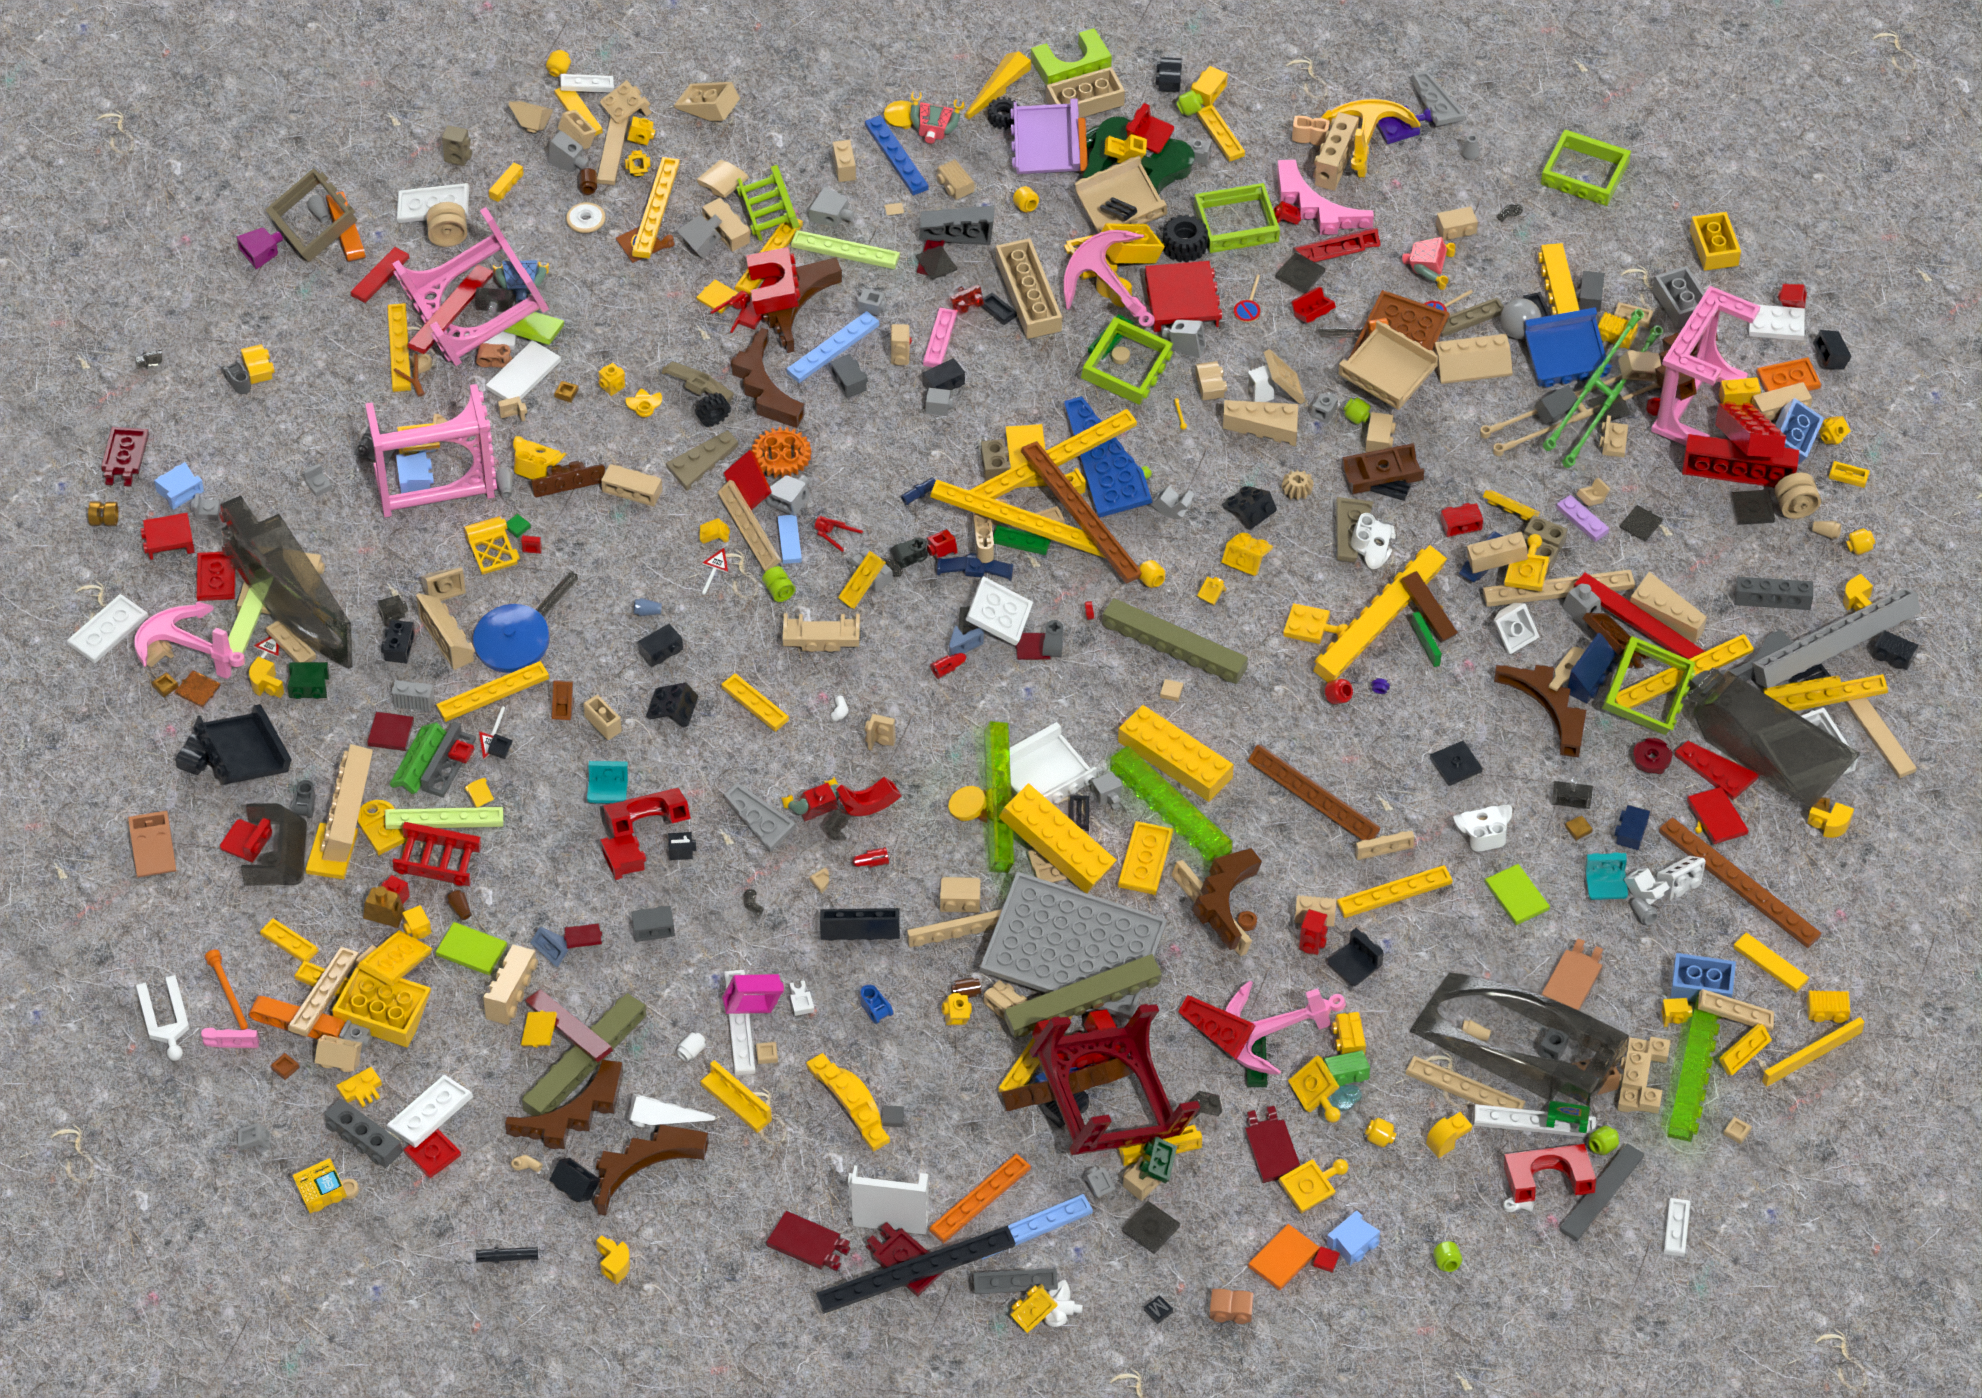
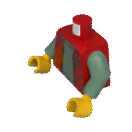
M832 777L833 779L829 781L825 780V784L803 792L798 802L794 801L793 795L781 797L783 807L789 808L801 815L804 822L838 809L837 800H839L838 797L840 795L836 790L839 787L836 778Z

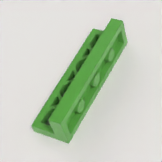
M437 722L421 727L389 784L392 788L404 786L411 794L417 793L421 786L423 774L447 734Z

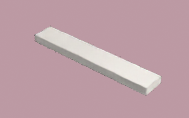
M724 971L726 989L734 975H745V971ZM749 1013L729 1014L735 1076L755 1074Z
M1477 1104L1474 1106V1126L1589 1137L1596 1130V1117L1589 1116L1587 1133L1578 1132L1579 1124L1555 1120L1554 1128L1546 1127L1548 1112Z

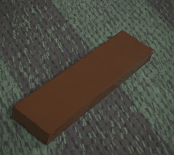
M1415 571L1400 580L1401 584L1439 641L1442 643L1456 636L1457 630L1419 573Z

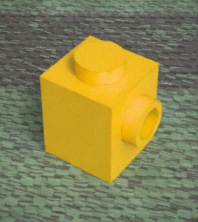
M421 905L402 912L403 928L406 934H410L415 939H422L432 934L430 921Z

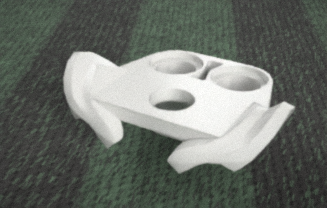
M1363 513L1359 517L1353 531L1351 546L1354 550L1365 556V561L1369 568L1377 569L1381 567L1392 553V549L1389 548L1387 550L1389 539H1395L1396 537L1394 526L1375 520V517L1370 513ZM1380 539L1383 541L1384 545L1378 546L1375 544L1374 540Z
M1511 805L1491 806L1481 810L1467 811L1455 815L1453 818L1458 828L1463 833L1470 835L1471 849L1478 852L1505 845L1507 823L1512 817ZM1480 815L1487 816V819L1479 820L1477 819V817Z

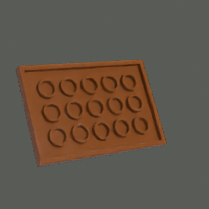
M1382 290L1349 358L1370 336L1368 321L1387 318L1388 325L1393 330L1403 333L1407 338L1433 351L1434 344L1438 342L1450 317V313Z

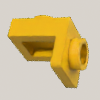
M719 518L700 525V541L703 544L720 538L724 543L729 542L730 529Z

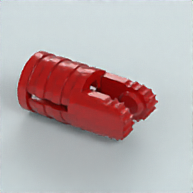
M956 653L951 656L946 655L944 658L931 663L930 668L933 675L940 679L946 674L955 671L956 667L966 661V655L963 653Z
M883 847L870 851L867 850L866 854L854 856L852 863L856 867L869 866V868L888 865L887 849Z

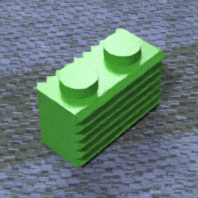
M1363 1050L1324 1058L1326 1066L1339 1086H1344L1346 1083L1363 1082L1369 1079L1370 1065Z

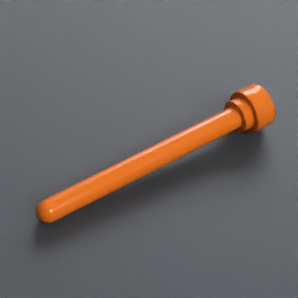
M217 949L210 950L204 956L206 962L214 968L238 1024L242 1030L248 1028V1024L221 966L222 956L220 951Z

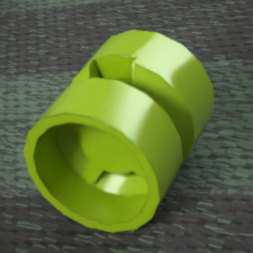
M780 566L770 568L762 577L763 583L777 602L788 600L796 591V587Z

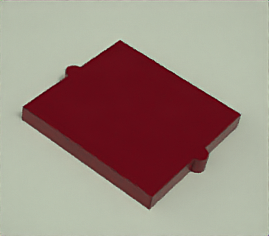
M1022 633L1018 644L1015 646L1017 649V660H1051V656H1043L1045 633Z
M599 923L565 927L564 941L567 943V949L602 944L601 936L603 935L602 931H600Z

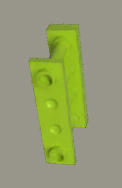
M778 165L771 166L773 174L770 177L743 186L741 178L737 179L739 186L736 187L740 197H744L753 225H750L752 233L758 236L759 241L763 240L760 231L776 225L791 222L793 229L800 227ZM772 183L773 185L777 184V187L772 191L749 199L747 197V192ZM776 196L778 198L782 197L779 203L754 212L752 211L751 205ZM780 209L787 211L783 216L757 225L755 218Z

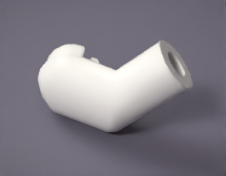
M843 696L835 698L837 707L831 713V718L834 721L843 719L848 714L849 710Z
M1512 1197L1504 1201L1503 1207L1507 1212H1514L1519 1209L1532 1211L1534 1202L1515 1203Z

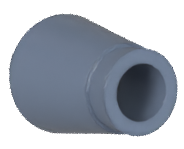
M643 598L635 599L634 614H638V616L661 614L662 603Z

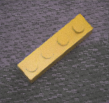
M513 162L489 189V198L497 202L503 199L513 185L522 178L524 174L523 166Z

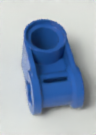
M874 985L862 987L860 1004L874 1024H878L879 1020L894 1014L890 1003Z

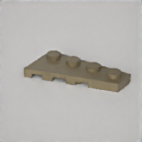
M727 430L666 462V468L687 491L691 488V484L695 481L698 482L703 477L706 471L712 470L719 460H723L738 447V441Z
M1337 497V560L1356 562L1358 552L1351 546L1353 531L1361 514L1371 512L1374 501Z

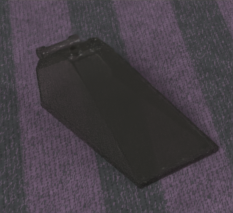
M1712 667L1703 681L1687 694L1689 699L1696 703L1693 714L1707 743L1809 808H1812L1860 756L1858 751L1730 671L1722 675L1716 668ZM1713 680L1718 681L1704 697L1699 696Z

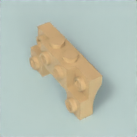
M784 613L783 646H802V651L833 652L840 651V647H859L860 614H856V619H845V614H841L840 623V621H803V614H799V619H788V613Z
M1630 1037L1627 1056L1622 1057L1620 1069H1624V1074L1620 1073L1619 1086H1621L1617 1111L1659 1113L1662 1090L1646 1086L1650 1062L1667 1063L1670 1040L1650 1037V1041Z

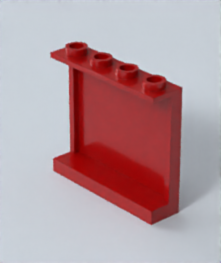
M1210 261L1145 266V283L1150 312L1155 318L1153 324L1154 332H1161V324H1173L1176 320H1215L1216 327H1219V320H1222V310L1218 309L1220 299L1219 295L1215 293L1217 292V282H1213L1215 271L1214 268H1211Z

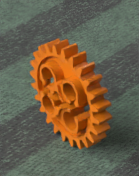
M781 427L778 428V431L771 428L770 433L765 430V436L759 434V439H755L752 445V451L763 473L767 471V476L774 474V478L778 475H781V478H783L785 474L791 477V473L798 475V469L804 471V466H808V461L811 460L810 442H807V437H802V432L796 434V429L790 432L788 427H786L785 431ZM791 445L794 446L793 459L791 458ZM770 446H771L772 460L769 459L768 447H770Z

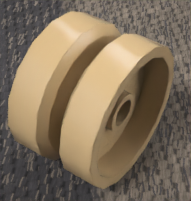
M440 202L428 210L426 214L428 237L432 243L442 247H451L460 244L466 239V216L462 206L453 202Z
M1800 472L1788 475L1775 486V495L1783 515L1787 518L1798 519L1806 517L1815 512L1821 505L1822 500L1816 489L1814 479L1808 473Z

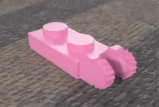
M205 1028L201 1032L203 1044L206 1047H259L260 1041L257 1030L225 1029L216 1031L214 1028Z

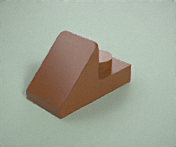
M553 681L552 719L571 720L574 705V681Z

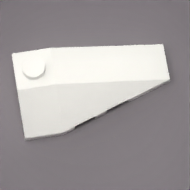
M634 1093L629 1113V1119L633 1121L632 1124L644 1127L645 1124L658 1125L712 1121L715 1119V1116L690 1108L685 1109L672 1103H662V1101Z

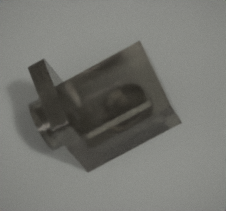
M1198 1091L1189 1100V1102L1198 1101L1200 1106L1199 1111L1193 1118H1196L1200 1113L1219 1116L1222 1113L1220 1095Z

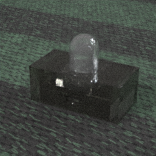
M479 287L476 289V310L487 311L489 316L493 317L497 312H505L514 305L513 290Z
M1576 777L1569 778L1568 782L1554 781L1551 805L1590 809L1593 786L1579 784V780Z

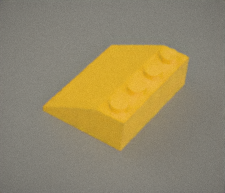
M358 964L332 1010L333 1016L345 1022L350 1020L353 1024L370 1029L371 1036L408 1048L417 1031L431 988L403 978L393 986H390L359 969Z

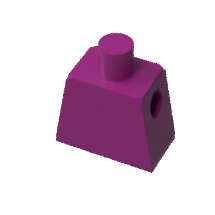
M259 228L237 236L238 249L255 269L260 268L277 256V243L283 241L279 231L270 235L265 228Z

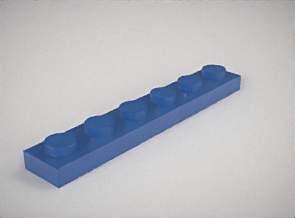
M881 115L865 120V127L912 196L929 190V185Z

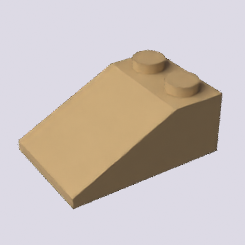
M732 82L694 83L687 87L674 107L709 121H724L736 106L740 97Z

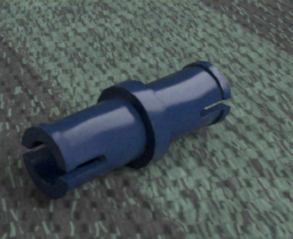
M931 477L920 485H914L913 489L901 495L903 503L909 505V503L916 499L925 497L926 493L933 490L936 480Z

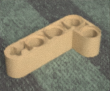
M994 499V500H997V501H1000V502H1003V503L1008 504V502H1007L1006 500H1003V499ZM973 512L977 558L982 563H988L994 559L992 525L1004 523Z

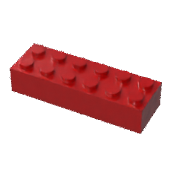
M1729 401L1725 402V404L1718 403L1715 425L1747 456L1783 458L1786 435L1767 419L1759 409L1755 408L1751 403H1743L1742 405H1736V403Z
M1688 434L1682 474L1775 488L1777 483L1784 477L1797 472L1800 450L1784 448L1783 458L1747 456L1731 440Z

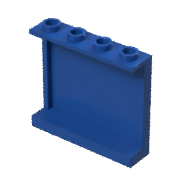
M1596 307L1525 320V338L1539 387H1552L1558 383L1569 384L1579 379L1580 381L1588 380L1598 366H1601L1606 358V354L1596 322ZM1607 363L1600 378L1610 373L1612 365Z

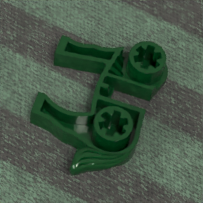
M1120 116L1111 117L1103 121L1099 126L1086 131L1087 150L1093 149L1090 152L1089 163L1083 178H1088L1099 171L1107 170L1118 161V158L1104 154L1105 140L1108 136L1125 141L1127 139L1126 126L1129 122H1132L1131 120ZM1169 138L1159 154L1153 153L1151 158L1144 156L1141 159V164L1158 195L1167 185L1175 182V180H1182L1189 176L1192 171L1195 154L1188 143Z

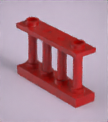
M404 821L403 838H407L401 860L393 858V871L402 875L410 874L450 882L457 886H470V873H466L471 854L473 852L480 853V836ZM415 841L426 842L420 863L409 861ZM436 844L445 846L439 867L428 865L433 846ZM454 848L464 850L459 871L447 869Z

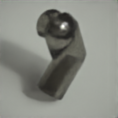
M1520 204L1507 205L1497 215V219L1503 222L1507 217L1519 216L1523 212V207Z

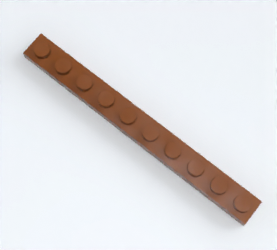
M1037 441L1023 446L1021 453L1124 582L1127 584L1139 579L1142 574L1140 568Z
M1672 817L1660 827L1659 833L1688 856L1704 858L1706 861L1704 868L1806 948H1809L1821 937L1822 933L1675 818Z

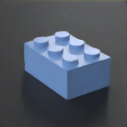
M1794 398L1782 408L1775 426L1786 435L1785 448L1800 450L1799 465L1808 457L1824 418Z
M1676 953L1670 999L1687 998L1688 1002L1698 1003L1699 992L1702 989L1732 998L1736 961Z

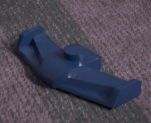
M969 553L963 557L938 558L937 575L965 571V576L983 577L986 572L1008 578L1009 581H1012L1014 564L997 560L982 563L977 558V553Z

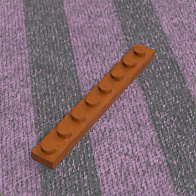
M1256 745L1248 762L1360 839L1371 840L1376 838L1381 829L1380 826L1263 746Z

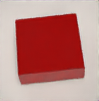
M522 535V552L541 554V537Z
M456 740L448 753V757L466 764L475 750L474 745Z
M1321 1246L1313 1266L1333 1273L1340 1253Z

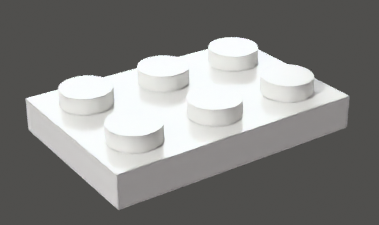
M1758 305L1761 306L1760 312L1753 323H1749V336L1804 340L1805 308Z

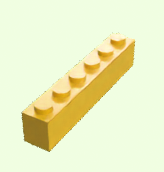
M1563 243L1541 245V251L1538 253V263L1542 264L1541 275L1545 277L1544 287L1549 292L1548 303L1552 304L1551 315L1578 311L1579 306Z

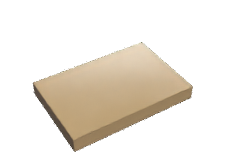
M1266 350L1264 355L1273 381L1299 404L1305 402L1306 399L1297 373L1272 350Z

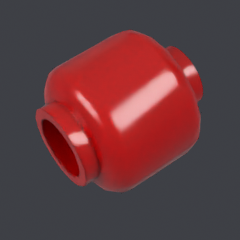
M1336 679L1327 683L1325 696L1331 704H1343L1352 698L1353 688L1348 680Z

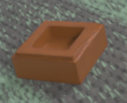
M286 1053L270 1065L271 1070L284 1080L288 1079L300 1068L299 1064Z

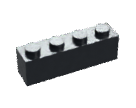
M900 908L820 909L821 940L900 939Z

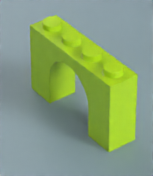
M1095 28L1078 33V45L1085 57L1076 62H1064L1057 59L1047 43L1031 48V62L1045 85L1111 67L1112 55Z

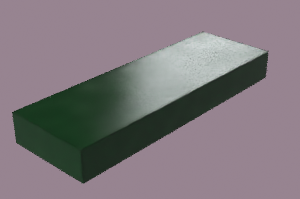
M1263 1036L1254 1042L1251 1052L1267 1061L1266 1036ZM1246 1067L1247 1087H1267V1073Z

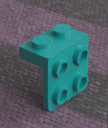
M589 761L587 802L599 804L625 801L628 788V762Z
M1626 853L1587 854L1585 873L1589 899L1607 900L1626 899L1628 897V888L1624 880L1626 878Z

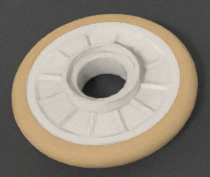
M588 202L573 206L566 215L568 226L580 233H590L602 227L606 218L605 212L600 206ZM583 216H590V217H591V218L588 219V220H583V219H582Z

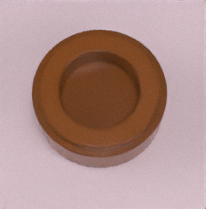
M1243 911L1238 915L1237 923L1243 931H1251L1257 926V916L1251 911Z

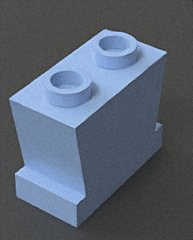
M426 451L405 457L404 454L396 455L401 494L408 491L431 488L430 484H434L433 473L428 472V470L432 469L431 458L427 459Z
M186 462L174 467L171 471L154 480L156 492L168 500L169 506L173 510L193 499L196 493L201 494L204 492L202 479L199 476L194 477Z
M1357 1210L1331 1231L1327 1237V1246L1331 1250L1336 1248L1350 1266L1354 1262L1361 1261L1365 1253L1370 1249H1375L1380 1242V1231L1362 1220L1363 1215Z

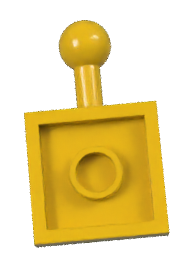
M1532 534L1527 539L1529 545L1528 559L1509 564L1504 583L1507 587L1542 592L1550 559L1547 556L1535 555L1537 548L1542 545V538L1538 534Z
M1293 603L1283 636L1320 644L1324 631L1336 633L1339 636L1343 630L1347 631L1349 627L1347 624H1340L1338 626L1327 624L1330 617L1329 610Z
M1317 1055L1293 1075L1288 1082L1307 1112L1311 1113L1322 1104L1325 1109V1119L1328 1122L1335 1123L1340 1119L1341 1113L1338 1108L1331 1105L1327 1098L1340 1087L1323 1059Z
M1312 1159L1280 1177L1278 1181L1302 1214L1335 1195L1336 1191L1327 1179L1336 1174H1346L1349 1166L1345 1160L1337 1159L1330 1169L1322 1172Z

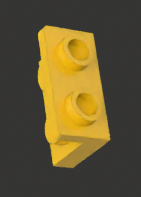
M1042 1284L1038 1287L1034 1285L1026 1293L1028 1296L1023 1301L1019 1299L1011 1306L1013 1310L1010 1315L1027 1333L1058 1306V1303L1048 1294Z

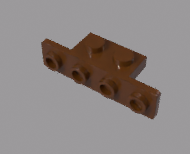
M572 461L569 465L552 466L551 469H547V476L531 480L534 496L541 497L600 484L605 474L604 464L585 467L583 462Z

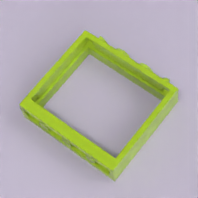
M1565 129L1542 172L1541 185L1608 206L1630 163L1631 151ZM1565 147L1617 164L1618 167L1607 188L1604 189L1552 172L1563 148Z
M1264 183L1195 194L1194 208L1197 217L1202 220V223L1206 224L1208 229L1207 247L1209 253L1279 242L1280 229ZM1260 200L1268 224L1267 227L1218 235L1211 234L1204 208Z
M1114 316L1083 366L1081 378L1140 405L1144 398L1149 397L1151 386L1155 387L1159 373L1163 374L1166 368L1165 363L1167 361L1170 362L1174 353L1172 351L1173 343ZM1117 333L1161 353L1140 388L1096 369V366Z
M1631 636L1623 652L1602 709L1666 735L1669 730L1673 731L1677 720L1674 718L1676 713L1679 714L1683 707L1681 700L1682 697H1686L1689 691L1688 681H1692L1696 670H1693L1695 662ZM1634 651L1684 671L1664 723L1615 703Z

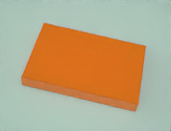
M1809 357L1759 367L1756 370L1765 392L1804 382L1808 391L1821 388L1820 380Z
M1287 1224L1248 1263V1267L1280 1291L1318 1253L1320 1247L1290 1224Z

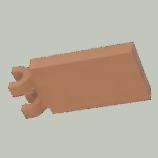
M1579 938L1572 951L1566 949L1541 994V999L1578 1014L1603 966L1599 964L1603 949L1596 946L1592 956H1587L1582 953L1585 941Z

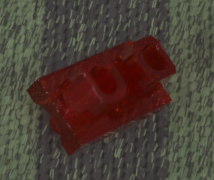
M979 284L966 290L960 286L958 287V293L949 296L952 310H957L961 314L966 313L969 310V306L975 305L980 307L984 305Z

